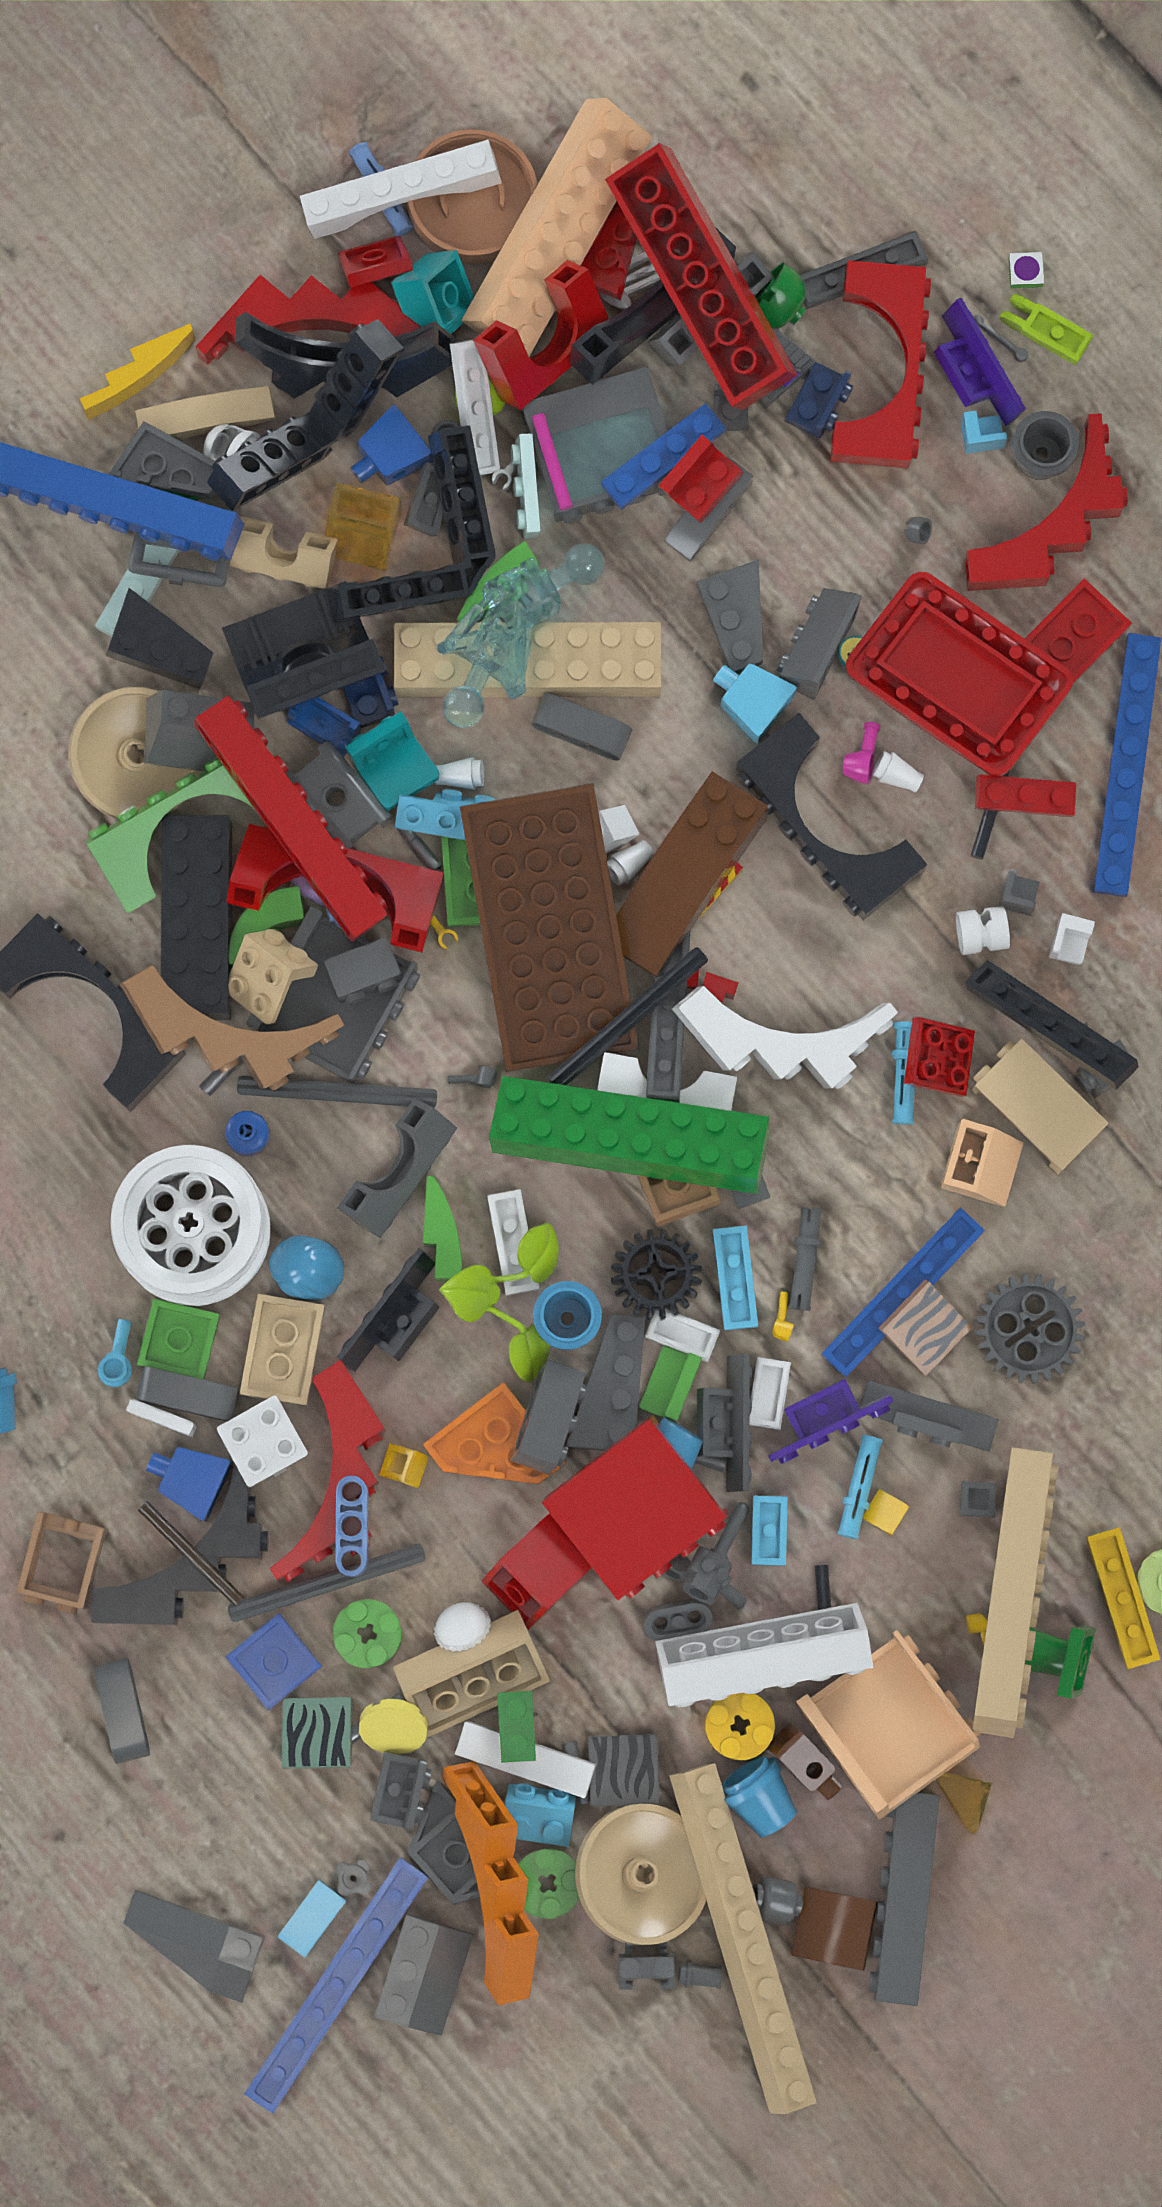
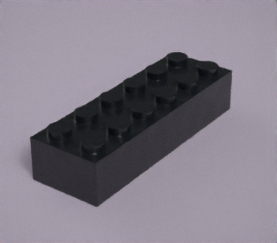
M165 815L162 818L161 977L169 988L197 1011L213 1020H231V996L229 995L228 983L231 972L229 945L232 936V904L226 902L229 881L232 875V822L229 815Z

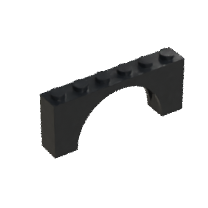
M798 713L737 762L736 770L738 773L736 777L745 789L749 790L752 788L760 797L758 800L768 805L767 815L773 813L781 822L778 827L784 836L790 841L792 839L797 841L802 847L800 853L806 862L811 866L816 864L823 872L821 878L831 891L837 889L845 898L842 903L848 912L854 917L859 915L864 921L921 875L928 864L906 839L883 852L855 855L830 848L808 830L797 809L795 781L801 765L807 756L819 745L820 737L802 715Z
M37 913L0 951V991L11 999L16 993L32 983L56 977L79 979L103 991L113 1001L118 1010L123 1032L122 1048L118 1062L109 1078L103 1083V1086L131 1112L186 1053L182 1050L173 1056L170 1051L161 1054L120 985L116 987L108 979L112 974L99 961H96L93 965L86 959L84 955L88 951L74 938L68 942L60 934L64 929L51 916L44 919Z

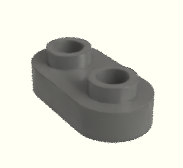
M687 1599L651 1607L646 1612L643 1622L647 1635L651 1639L658 1641L706 1632L712 1625L713 1617L708 1604L701 1603L695 1599ZM696 1610L700 1612V1615L695 1619L688 1617L691 1611ZM658 1617H665L667 1619L662 1625L654 1623Z

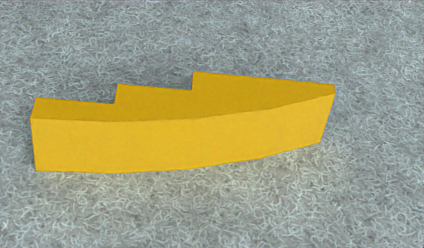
M191 324L131 348L130 352L133 362L105 373L109 386L80 398L88 420L120 405L147 387L171 367L196 340Z

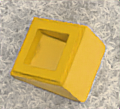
M389 1443L379 1476L419 1488L429 1457L418 1451Z
M879 1489L870 1503L869 1510L865 1511L863 1520L892 1536L907 1512L909 1505Z

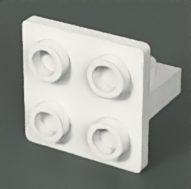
M277 1396L268 1398L217 1427L222 1441L248 1487H252L272 1475L275 1477L287 1471L286 1467L308 1455L304 1444Z

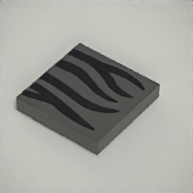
M657 1734L588 1737L589 1762L597 1764L590 1784L591 1806L660 1804Z

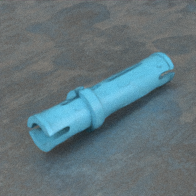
M862 1435L861 1437L862 1441L848 1495L843 1497L842 1504L845 1507L837 1532L840 1536L856 1540L859 1538L858 1534L864 1511L869 1510L870 1503L867 1500L875 1474L880 1447L883 1443L882 1439L869 1435ZM868 1456L869 1458H868V1462H867V1466H866V1470H865L863 1482H862V1484H861L860 1481H861V1477H862V1473H863V1469H864L866 1457ZM859 1490L860 1494L856 1505L854 1517L852 1518V1513L856 1502L857 1493Z

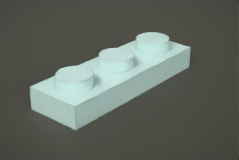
M532 433L519 434L515 444H511L510 450L512 464H517L518 477L513 479L514 496L520 497L521 508L516 510V525L518 530L522 529L523 539L537 538L541 532Z

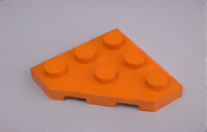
M504 1382L422 1444L445 1473L539 1485L561 1468L557 1466L548 1475L510 1461L526 1410Z

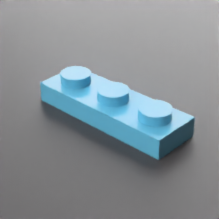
M747 1225L713 1229L724 1331L757 1328L758 1319Z

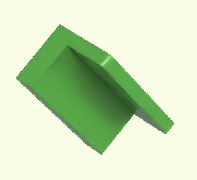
M663 1346L641 1400L640 1409L662 1418L666 1417L677 1423L702 1357L690 1352L688 1355L668 1346Z

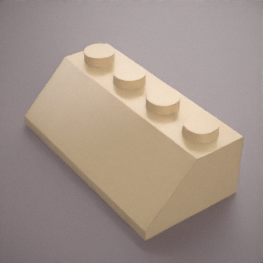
M519 1610L490 1622L491 1627L489 1628V1633L486 1634V1638L482 1639L481 1643L476 1644L473 1648L471 1647L461 1652H451V1650L447 1651L445 1648L438 1646L393 1667L407 1702L417 1706L420 1709V1714L423 1717L426 1716L428 1720L426 1738L498 1706V1693L531 1691L550 1682Z

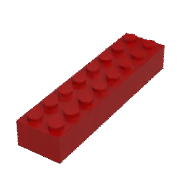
M658 143L607 177L605 181L730 405L744 410L798 375L672 149Z

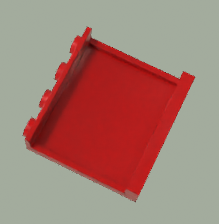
M653 1415L553 1490L542 1501L544 1507L617 1600H620L625 1595L629 1599L634 1597L645 1587L642 1583L652 1574L655 1578L660 1577L672 1567L669 1561L679 1554L683 1558L699 1546L697 1540L707 1533L712 1537L726 1526L723 1520L727 1518V1509H722L659 1429L661 1425Z

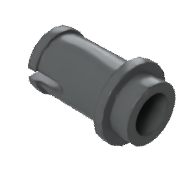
M687 1960V1963H680L678 1983L685 1984V1988H689L690 1985L721 1988L722 1966L692 1964L691 1960Z

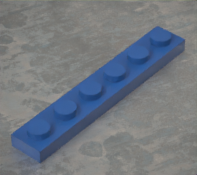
M960 1207L822 1352L821 1356L846 1378L885 1337L878 1329L883 1322L924 1280L934 1285L985 1230Z

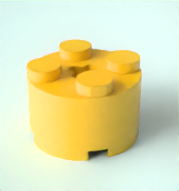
M742 1692L731 1694L723 1700L714 1701L707 1711L704 1729L708 1742L719 1754L733 1760H748L758 1756L769 1746L775 1731V1720L772 1710L765 1700L756 1694ZM736 1715H739L741 1720H748L749 1725L744 1728L745 1734L740 1735L738 1731H732L730 1725L735 1723L734 1717Z

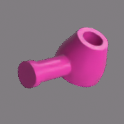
M875 722L864 723L863 729L865 731L861 751L846 754L844 758L843 775L863 784H870L872 780L874 750L877 733L880 731V725Z

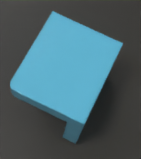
M977 411L963 412L960 423L965 454L1005 448L1007 434L1002 431L999 416L978 418Z

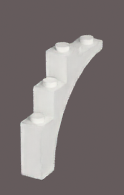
M704 986L696 987L672 1008L723 1071L731 1070L732 1068L735 1071L741 1069L751 1060V1057L748 1055L751 1052L773 1080L782 1079L783 1077L786 1080L792 1078L801 1070L802 1067L799 1063L802 1062L824 1089L833 1088L834 1086L836 1089H839L852 1078L850 1072L857 1066L850 1059L849 1055L851 1054L855 1057L864 1051L869 1045L866 1040L874 1033L879 1036L893 1025L891 1019L898 1013L890 1002L881 1003L860 1019L840 1028L819 1033L793 1034L768 1029L742 1018L724 1006Z

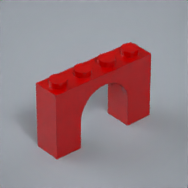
M569 260L565 261L544 279L557 311L556 330L546 348L540 353L529 357L517 329L498 320L473 340L500 401L519 410L523 409L543 390L552 385L557 378L572 366L570 364L572 344L594 325L609 319L589 270Z

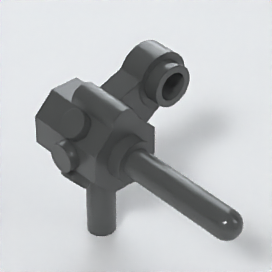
M744 1502L736 1505L715 1548L709 1550L706 1547L699 1546L692 1561L687 1556L683 1558L680 1554L669 1561L672 1567L664 1575L670 1579L684 1582L683 1591L692 1599L704 1604H714L720 1593L737 1609H741L746 1604L747 1599L730 1584L732 1577L729 1574L732 1564L728 1561L726 1554L749 1511L748 1505Z

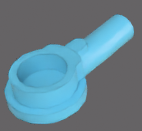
M118 1319L112 1352L107 1353L99 1363L98 1375L100 1380L107 1386L120 1387L125 1385L131 1377L132 1366L125 1357L131 1321Z

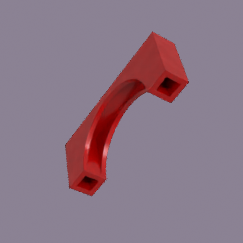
M847 261L844 275L843 302L854 303L868 308L890 325L903 349L905 375L897 395L878 412L859 420L835 421L832 429L830 462L909 468L912 459H917L919 439H913L914 426H920L921 407L916 406L917 394L922 395L924 375L918 374L919 362H925L926 342H921V331L927 330L929 310H923L924 298H929L931 291V278H926V267Z
M249 823L229 881L226 903L259 911L264 900L277 887L303 876L268 827ZM346 848L348 851L345 855L352 866L357 864L363 870L368 879L365 884L372 893L377 891L387 904L388 908L385 910L388 914L392 930L390 945L423 953L440 895L444 873Z

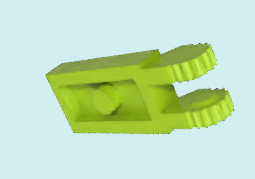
M1013 294L1009 300L1011 305L1021 312L1030 315L1025 321L1017 315L1003 310L999 316L1000 321L1011 329L1020 331L1021 335L1076 366L1094 335L1038 302L1035 304L1023 296Z

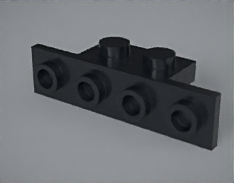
M418 1248L414 1255L406 1260L402 1271L393 1283L385 1288L383 1296L375 1307L364 1316L362 1324L353 1336L344 1343L337 1358L354 1372L375 1345L400 1361L440 1308L434 1301L417 1290L435 1266V1262L424 1251Z

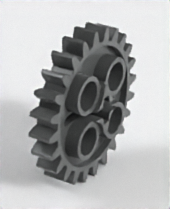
M1027 1273L1022 1275L1021 1283L1018 1284L1016 1279L1011 1276L1008 1279L1009 1288H1006L999 1282L996 1285L999 1295L988 1292L986 1296L991 1304L981 1303L979 1305V1308L986 1315L975 1318V1322L982 1324L983 1329L975 1331L974 1335L984 1337L985 1341L979 1344L977 1348H988L989 1353L983 1360L986 1362L995 1359L997 1362L993 1371L996 1372L1004 1367L1006 1369L1005 1379L1007 1380L1013 1373H1017L1018 1383L1020 1384L1023 1383L1026 1375H1030L1032 1384L1038 1382L1039 1374H1042L1046 1381H1050V1370L1053 1369L1058 1375L1063 1374V1368L1060 1363L1068 1366L1073 1365L1074 1362L1069 1353L1080 1354L1081 1352L1074 1343L1085 1340V1336L1076 1332L1077 1329L1084 1327L1086 1324L1082 1321H1076L1075 1317L1083 1310L1082 1308H1071L1070 1305L1075 1301V1296L1067 1299L1063 1297L1066 1286L1061 1287L1057 1291L1053 1289L1055 1283L1053 1278L1044 1285L1042 1284L1041 1274L1036 1276L1034 1282H1030ZM1028 1297H1036L1041 1301V1313L1032 1314L1026 1309L1025 1301ZM1051 1310L1055 1312L1054 1317L1035 1329L1036 1337L1030 1333L1012 1346H1005L1007 1340L1025 1328L1023 1321L1032 1324ZM1008 1316L1014 1321L1015 1328L1012 1333H1004L998 1328L997 1321L999 1317ZM1054 1324L1061 1329L1062 1337L1060 1341L1052 1342L1047 1339L1045 1335L1047 1325ZM1020 1344H1028L1033 1348V1360L1024 1361L1019 1358L1017 1349Z

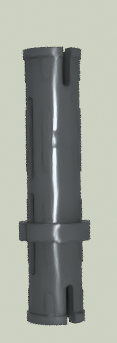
M801 1207L799 1235L794 1240V1244L797 1245L790 1309L811 1310L810 1303L817 1248L821 1247V1240L818 1239L821 1209L812 1208L811 1212L809 1207Z

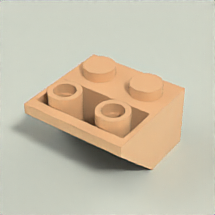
M961 1119L956 1130L940 1188L1005 1207L1024 1142L993 1127Z

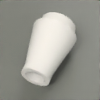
M883 751L872 772V775L878 778V782L909 789L913 792L918 790L924 778V774L915 770L894 752L889 754Z
M474 757L444 765H435L440 773L439 780L435 782L436 785H447L475 790L476 787L484 786L485 775L482 760H475Z
M642 840L636 845L608 856L607 865L610 879L618 886L622 883L628 884L648 860L654 856L651 846L645 840Z

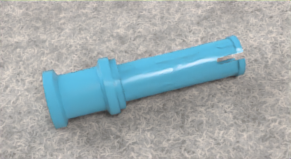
M901 1021L893 1023V1028L896 1029L895 1050L892 1051L893 1060H896L893 1124H914L915 1086L904 1084L912 1022Z

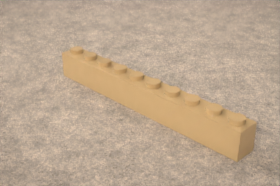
M716 1764L701 1765L670 1775L770 2114H788L816 2104V2098L727 1803L724 1801L726 1797Z

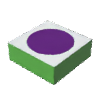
M1042 252L1009 253L1010 288L1043 287Z

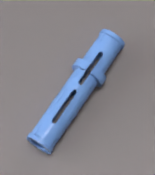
M366 142L354 146L349 151V155L354 160L362 177L385 171L383 166L378 165ZM401 204L382 210L394 230L395 236H403L413 229V224Z

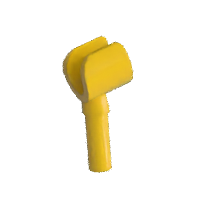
M433 915L431 925L438 935L437 943L440 948L448 950L442 942V936L450 934L456 943L458 942V936L453 930L445 929Z
M780 1292L777 1319L773 1326L772 1334L775 1338L787 1342L794 1324L785 1321L788 1292Z
M980 1613L967 1615L966 1621L969 1634L980 1633L984 1645L987 1619Z

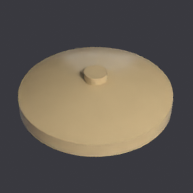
M127 687L111 691L92 702L79 716L72 730L68 752L73 779L82 795L95 808L113 818L118 819V814L132 806H135L137 810L148 804L146 799L159 790L164 789L165 793L174 789L177 787L175 782L191 772L196 776L201 772L144 764L146 700L151 695L159 692L157 690L143 687ZM181 802V803H179L178 805H176L175 807H173L169 812L175 810V809H176L178 806H180L183 802Z
M654 1804L628 1805L615 1809L600 1818L583 1839L576 1859V1888L585 1912L592 1922L605 1934L627 1944H659L682 1934L700 1915L706 1903V1897L681 1815L666 1807Z

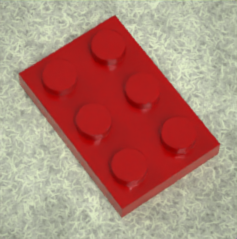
M1084 578L1025 639L1067 667L1072 673L1074 684L1131 627L1132 622Z

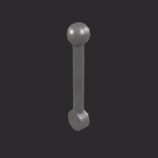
M981 315L973 316L978 327L1012 351L1018 362L1027 360L1028 351L1025 348H1017L987 325Z

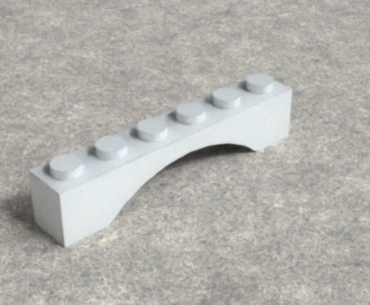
M485 140L301 195L300 199L307 226L313 237L317 239L346 230L372 214L404 202L441 194L471 193L501 184L502 182L494 152L489 140Z

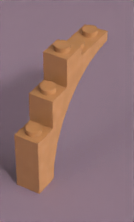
M153 965L120 983V986L161 1054L170 1051L173 1056L190 1046L187 1040L191 1038L210 1071L220 1069L223 1074L240 1064L237 1058L241 1056L260 1089L269 1087L271 1091H274L289 1082L287 1075L294 1072L287 1059L291 1058L293 1062L300 1060L311 1053L308 1048L309 1046L318 1041L322 1045L332 1041L339 1036L337 1030L344 1026L339 1015L333 1014L309 1026L289 1031L258 1032L235 1028L213 1020L189 1006L168 987Z

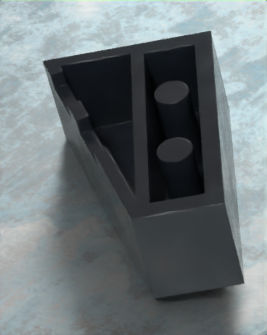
M128 588L105 656L200 689L204 682L213 651L132 589Z

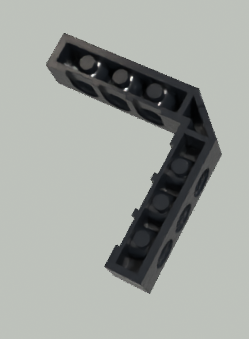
M378 319L367 325L361 323L350 332L348 336L350 338L349 343L338 353L337 358L339 360L326 374L327 381L325 385L315 393L314 398L316 400L309 412L298 418L296 416L290 417L283 423L281 428L275 431L273 429L267 430L256 442L251 444L248 441L241 445L231 456L222 455L213 463V472L207 484L232 512L324 460L333 451L330 446L336 443L339 437L342 435L348 437L358 427L404 349Z
M470 425L438 430L428 436L453 564L426 572L418 570L398 577L390 578L389 576H384L359 584L356 581L336 585L328 589L335 622L454 601L472 595L484 572L496 558Z

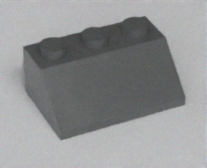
M823 588L819 597L813 595L805 611L810 616L805 626L799 624L791 639L795 646L790 655L784 653L776 670L781 673V679L797 687L796 692L815 700L837 656L840 645L844 641L858 613L861 595Z
M161 690L148 697L146 700L144 764L205 771L204 765L217 756L193 724L197 716L223 698ZM239 701L247 711L249 717L246 720L254 730L255 711L251 702Z
M407 1913L374 2017L407 2028L442 2036L474 1934Z

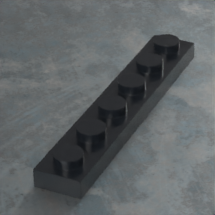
M989 960L965 981L967 990L1115 1090L1139 1067L1136 1058Z

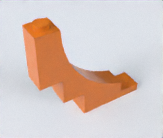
M475 1761L443 1767L442 1779L456 1798L454 1814L470 1854L481 1900L486 1952L484 1984L498 2006L528 1999L531 1993L539 1934L524 1913L528 1878L514 1859L518 1824Z

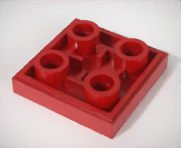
M922 1017L913 1018L904 1084L958 1097L967 1096L975 1030Z

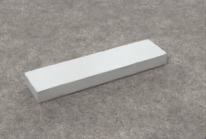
M473 340L450 344L460 425H470L480 475L494 473L500 469L488 373Z
M468 1720L464 1723L455 1755L582 1798L587 1797L597 1765L536 1743V1761L501 1763L500 1731Z

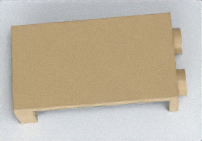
M1022 1038L1015 1045L1009 1041L997 1054L1000 1060L992 1068L985 1065L975 1075L973 1079L977 1083L971 1091L976 1095L980 1092L1051 1161L1049 1167L1059 1175L1109 1123Z

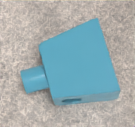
M750 663L740 675L724 665L713 679L715 683L727 691L721 699V708L756 744L761 741L789 705L797 691V687Z

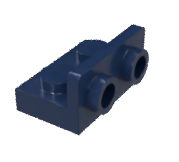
M815 362L786 416L785 422L821 439L825 430L831 432L839 416L835 412L839 402L845 404L854 387L849 384L852 373L845 371L842 375Z
M382 656L380 658L385 668L383 673L343 688L353 718L360 722L361 728L379 723L388 716H394L393 707L399 705L393 686L386 688L383 676L388 675Z

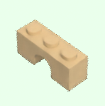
M241 516L244 527L230 561V566L239 568L247 573L257 572L272 576L277 580H290L303 583L310 588L320 587L326 589L333 573L338 539L305 532L298 549L287 551L280 548L274 542L272 535L273 523Z

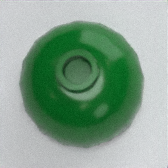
M781 262L770 271L774 278L754 295L772 329L782 328L789 321L795 324L805 312V308L802 306L806 298L805 284L793 268Z

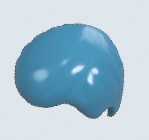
M305 1235L292 1236L282 1241L272 1252L269 1259L271 1276L278 1283L279 1288L285 1294L300 1299L323 1300L337 1290L344 1277V1264L339 1251L333 1245L323 1240Z

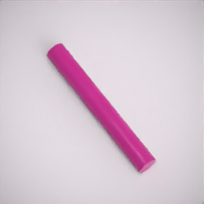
M545 414L534 415L532 417L559 508L561 511L568 510L573 505Z

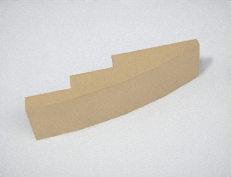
M269 386L202 395L135 410L138 429L143 421L173 438L177 437L179 440L209 433L213 428L221 424L244 428L277 419L272 392Z

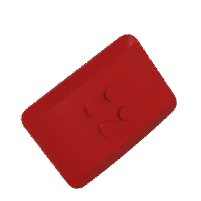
M927 572L914 573L906 580L846 660L847 673L855 682L940 743L992 776L1005 775L1013 768L1073 687V676L1067 667Z

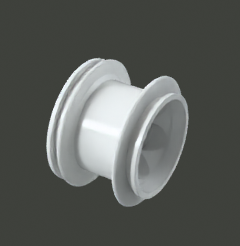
M180 1145L162 1149L151 1154L128 1173L121 1183L112 1205L111 1235L115 1250L122 1264L146 1290L171 1303L201 1306L216 1303L232 1296L252 1280L267 1254L270 1241V1218L267 1205L256 1183L237 1161L223 1152L209 1147ZM195 1184L206 1186V1194L200 1200L189 1198V1190ZM163 1195H170L174 1198L172 1208L165 1212L159 1211L156 1207L157 1200ZM220 1206H229L232 1209L231 1218L226 1222H217L214 1219L216 1209ZM189 1215H193V1219L198 1223V1226L191 1227L190 1232H186V1228L181 1224V1221H186ZM156 1228H163L167 1231V1238L160 1245L152 1244L149 1238L151 1232ZM214 1239H221L225 1242V1250L218 1256H212L207 1251L209 1243ZM182 1250H188L193 1254L192 1262L186 1267H179L175 1263L176 1255Z

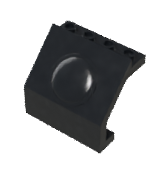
M332 587L222 627L235 665L258 720L385 671L373 639H369L360 618L335 622L328 590Z

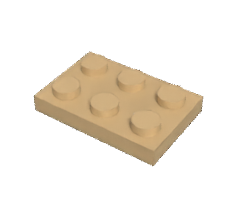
M263 1294L257 1295L240 1395L261 1399L277 1396L280 1402L308 1406L325 1305Z

